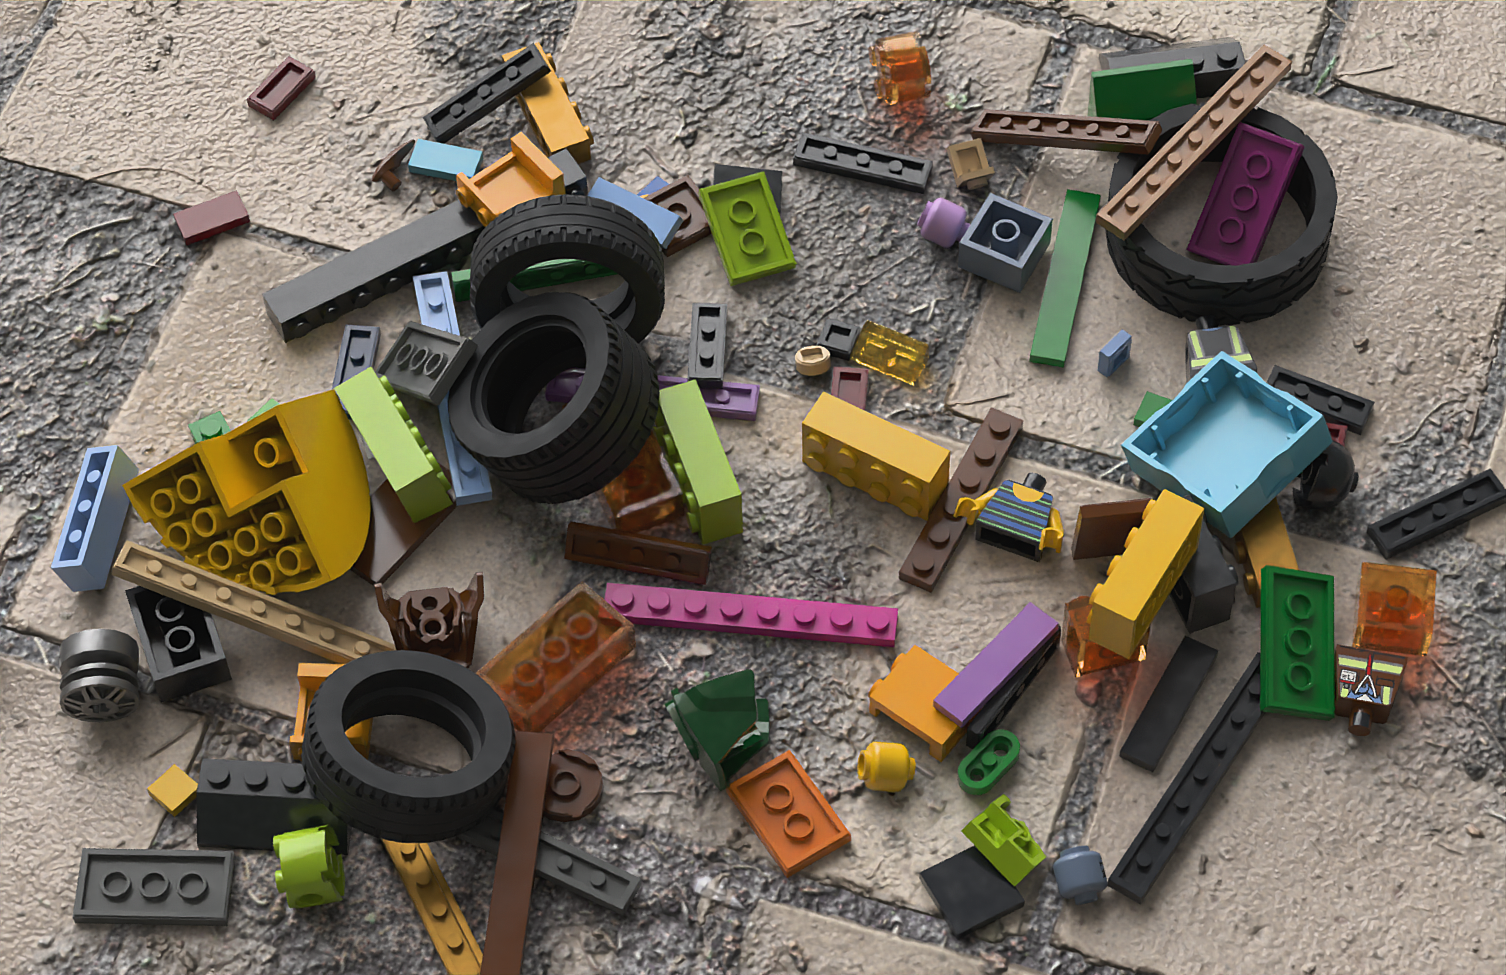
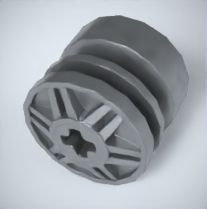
M91 629L71 634L62 641L59 648L60 672L62 675L60 680V706L64 713L81 721L100 723L128 717L137 710L140 703L138 692L139 680L137 677L139 670V648L135 639L117 630Z

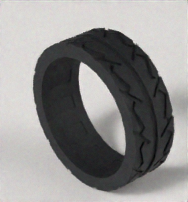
M1200 102L1201 105L1189 104L1174 108L1149 120L1159 121L1163 130L1149 155L1118 154L1117 159L1119 161L1114 163L1108 202L1207 102ZM1258 107L1257 110L1253 108L1240 122L1302 144L1305 147L1287 192L1297 202L1305 218L1307 229L1295 243L1281 253L1260 262L1238 266L1212 265L1194 261L1177 254L1156 240L1142 223L1124 241L1106 230L1107 247L1115 268L1133 291H1136L1138 296L1158 310L1180 319L1185 317L1188 321L1196 322L1201 316L1214 315L1218 325L1240 324V321L1250 323L1276 315L1292 306V301H1298L1314 286L1324 267L1321 264L1326 262L1338 199L1335 177L1323 151L1307 134L1305 135L1302 129L1280 115ZM1238 124L1201 162H1223Z

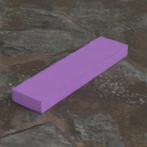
M1029 602L933 700V707L962 728L1054 635L1059 628V623Z

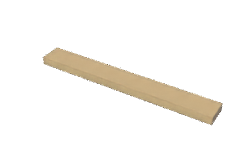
M126 540L112 568L111 575L340 664H347L365 655L396 650L393 643Z

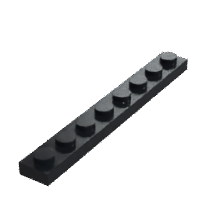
M1257 652L1108 878V887L1140 905L1266 713L1260 711V652Z

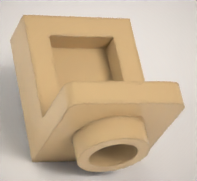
M981 138L947 147L946 150L957 188L967 185L968 190H973L988 185L987 180L995 172L994 168L988 165Z

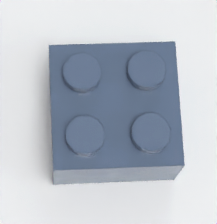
M990 193L959 242L958 267L1021 293L1051 243L1053 218Z

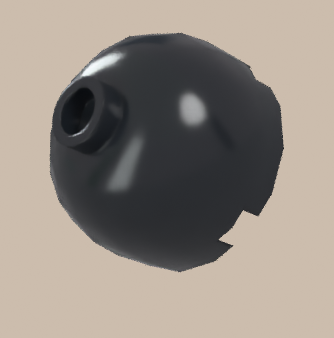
M1332 440L1333 442L1296 476L1301 478L1300 490L1293 487V498L1297 505L1324 510L1337 506L1347 497L1349 492L1353 493L1355 491L1359 475L1358 472H1355V464L1351 453L1343 445Z

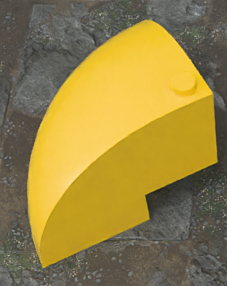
M334 389L277 405L224 435L194 444L122 485L133 507L144 523L150 522L163 537L160 542L167 549L170 547L175 549L185 558L184 563L256 591L266 592V594L275 595L281 592L293 591L297 593L313 589L342 576L357 561L368 535L371 505L367 472L357 438Z

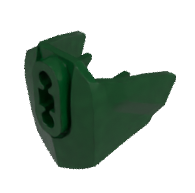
M751 669L712 679L696 685L682 694L676 688L671 691L672 700L664 703L694 761L699 760L701 767L720 791L729 788L730 779L752 757L766 747L770 741L769 702L766 698L756 699L755 675Z

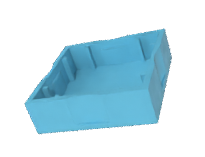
M1221 351L1186 383L1182 391L1169 404L1156 411L1121 446L1133 472L1161 491L1165 489L1180 497L1190 494L1194 503L1204 508L1207 522L1229 538H1232L1333 441L1324 415L1288 392L1270 386L1255 371Z

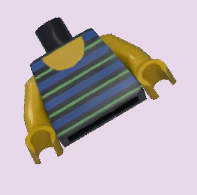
M1028 473L1023 484L1012 480H1005L999 489L993 488L975 500L966 497L959 499L953 516L956 518L958 516L968 518L967 524L973 525L975 519H977L975 540L1039 563L1045 547L1054 548L1056 553H1061L1064 529L1060 512L1052 507L1053 496L1043 491L1047 483L1043 476L1037 473Z

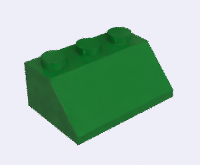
M1192 59L1091 72L1087 113L1090 117L1149 121L1168 110L1189 104L1197 105Z

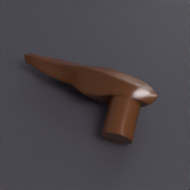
M412 139L391 151L376 168L372 181H382L392 192L396 191L402 182L392 172L400 166L401 161L415 144V140Z

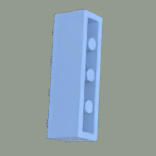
M118 445L87 448L51 569L73 592L104 589L130 502L122 485L137 477L139 468Z

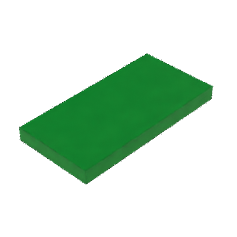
M1269 565L1261 568L1260 711L1325 721L1335 718L1334 576Z

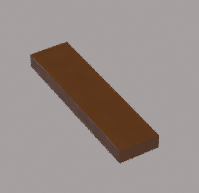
M570 521L567 527L564 559L706 585L709 576L712 547Z

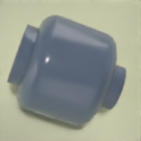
M1087 845L1061 851L1059 853L1060 858L1053 864L1060 895L1065 899H1074L1076 905L1097 901V893L1103 891L1108 885L1100 853L1090 851Z

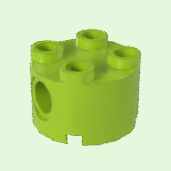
M330 825L287 832L273 838L275 855L278 859L280 858L281 870L275 872L276 886L280 894L286 893L290 909L338 902L342 900L341 896L345 894V873L342 854L336 855L332 847L339 845Z

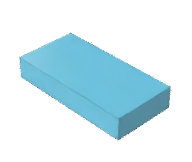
M418 139L408 163V169L412 173L456 181V175L463 172L470 179L479 172L483 161V152Z

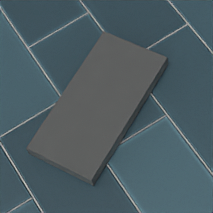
M410 321L375 373L378 378L385 375L393 390L440 405L478 345L469 338Z
M82 848L72 918L75 923L228 926L236 860L234 851Z

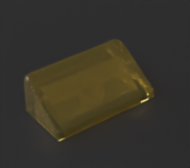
M866 320L850 359L914 385L929 360V345Z

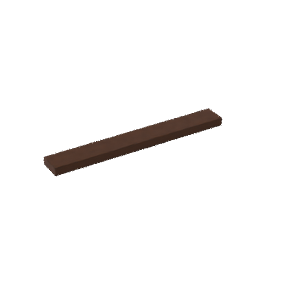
M515 732V751L509 773L480 975L522 974L554 745L553 734Z

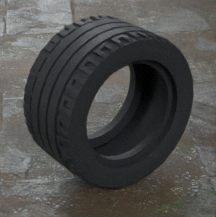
M546 292L530 296L505 308L488 321L472 339L478 347L449 390L448 413L451 429L455 433L456 440L514 493L537 503L560 504L579 500L601 490L621 475L638 456L650 436L658 412L660 394L658 374L646 351L592 300L570 292ZM586 363L583 380L566 407L543 426L533 431L522 433L525 416L540 391L563 371L578 364Z

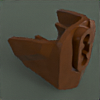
M476 572L468 588L461 593L454 591V588L440 587L408 591L398 600L391 598L381 583L374 584L378 608L388 622L396 650L418 651L441 656L467 669L472 665L478 612L484 600L483 572ZM431 606V607H434L435 609H433V610H426L425 608ZM436 631V634L433 635L430 632Z

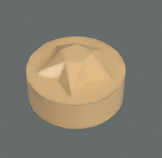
M807 346L800 349L795 355L797 371L808 376L826 372L831 367L830 352L821 346Z

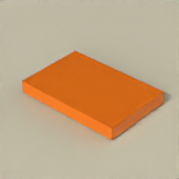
M790 750L730 783V787L726 789L731 800L787 878L851 841L850 832Z

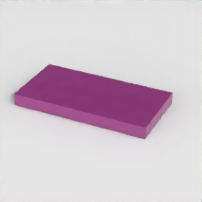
M1239 122L1186 250L1222 265L1238 266L1257 262L1305 147L1302 144Z

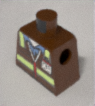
M1337 644L1334 654L1335 714L1340 717L1349 718L1348 731L1351 734L1367 736L1371 733L1372 722L1379 724L1387 723L1403 679L1408 657Z

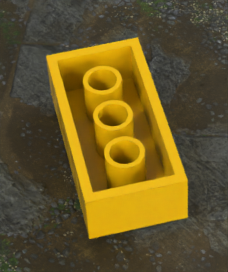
M824 391L802 422V462L806 463L809 468L816 472H825L837 478L848 487L859 488L869 493L877 501H886L899 507L905 514L911 517L918 516L928 521L949 483L950 450Z
M1165 489L1157 501L1153 499L1149 501L1142 515V520H1144L1139 529L1136 527L1132 528L1124 545L1126 548L1125 552L1121 557L1116 555L1113 558L1107 571V576L1109 577L1105 584L1098 583L1091 594L1089 604L1093 607L1087 618V623L1090 624V641L1130 659L1198 548L1204 514L1203 507Z

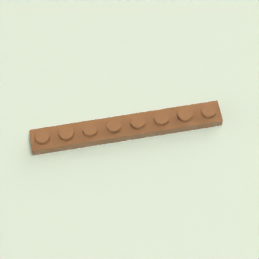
M1264 44L1097 213L1096 223L1124 241L1291 70L1292 61Z

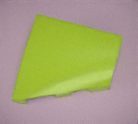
M1003 794L993 801L981 814L971 820L961 832L1015 887L1046 856L1031 837L1024 821L1011 818L1005 808L1011 804V801Z

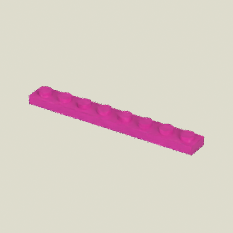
M607 582L602 619L605 622L895 648L898 608Z

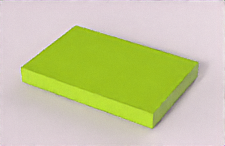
M764 171L699 189L698 195L730 286L796 268L797 263Z

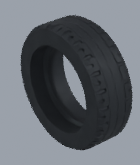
M552 195L528 200L517 204L496 217L485 227L474 244L471 254L470 301L473 316L481 329L505 308L530 297L510 283L514 276L530 266L559 259H577L594 262L613 270L625 280L622 285L611 293L592 301L620 325L638 344L651 333L661 318L665 304L664 259L659 241L642 220L630 211L612 202L582 195ZM586 363L578 364L576 366L586 365Z
M405 650L377 652L357 658L338 668L321 683L315 692L310 705L302 743V766L306 773V779L318 799L332 814L354 829L376 838L400 843L436 842L471 830L483 822L492 813V810L497 807L506 786L515 751V730L510 713L498 694L481 677L466 667L441 656L424 652ZM385 715L415 717L431 722L453 735L466 749L472 762L460 770L443 776L424 778L404 776L387 771L368 761L353 747L345 732L357 723L373 717Z

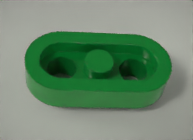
M1003 729L988 733L961 761L958 767V783L962 790L971 795H983L989 792L1018 761L1020 753L1018 738L1012 732ZM1003 750L1007 754L1005 756H997L994 752ZM978 775L983 779L976 782L971 780L970 777Z

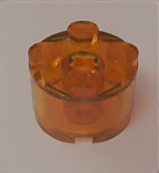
M918 31L878 38L874 46L868 47L870 63L872 66H876L878 79L874 80L877 99L884 98L888 105L928 98L931 95V91H925V85L931 84L929 59L925 45L918 47L916 39L922 38Z

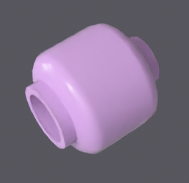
M937 198L933 203L927 202L917 226L921 227L920 234L923 238L944 248H949L956 240L961 241L970 224L965 222L967 212L963 207L944 198Z

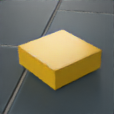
M173 764L147 788V791L154 800L175 817L197 797L198 784L176 764Z

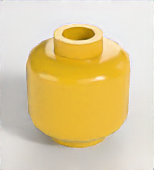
M874 741L867 746L866 750L860 751L857 764L858 778L864 781L868 789L900 792L905 787L907 781L914 778L916 769L915 759L909 757L905 745Z

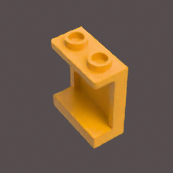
M522 132L510 138L512 148L510 153L469 179L463 172L456 175L458 188L456 195L464 207L468 208L470 206L476 212L479 221L484 227L488 226L500 214L517 204L539 197L566 194L563 172Z
M914 645L907 654L901 653L893 662L888 676L884 680L878 679L868 694L870 698L869 713L877 717L882 711L930 744L929 755L940 762L946 758L967 733V727L980 710L961 728L933 707V700L959 673L917 645Z
M299 663L297 677L300 691L294 735L290 736L289 741L294 760L302 761V743L310 705L315 692L330 674L345 664ZM373 718L361 721L345 732L353 747L367 760L369 758Z

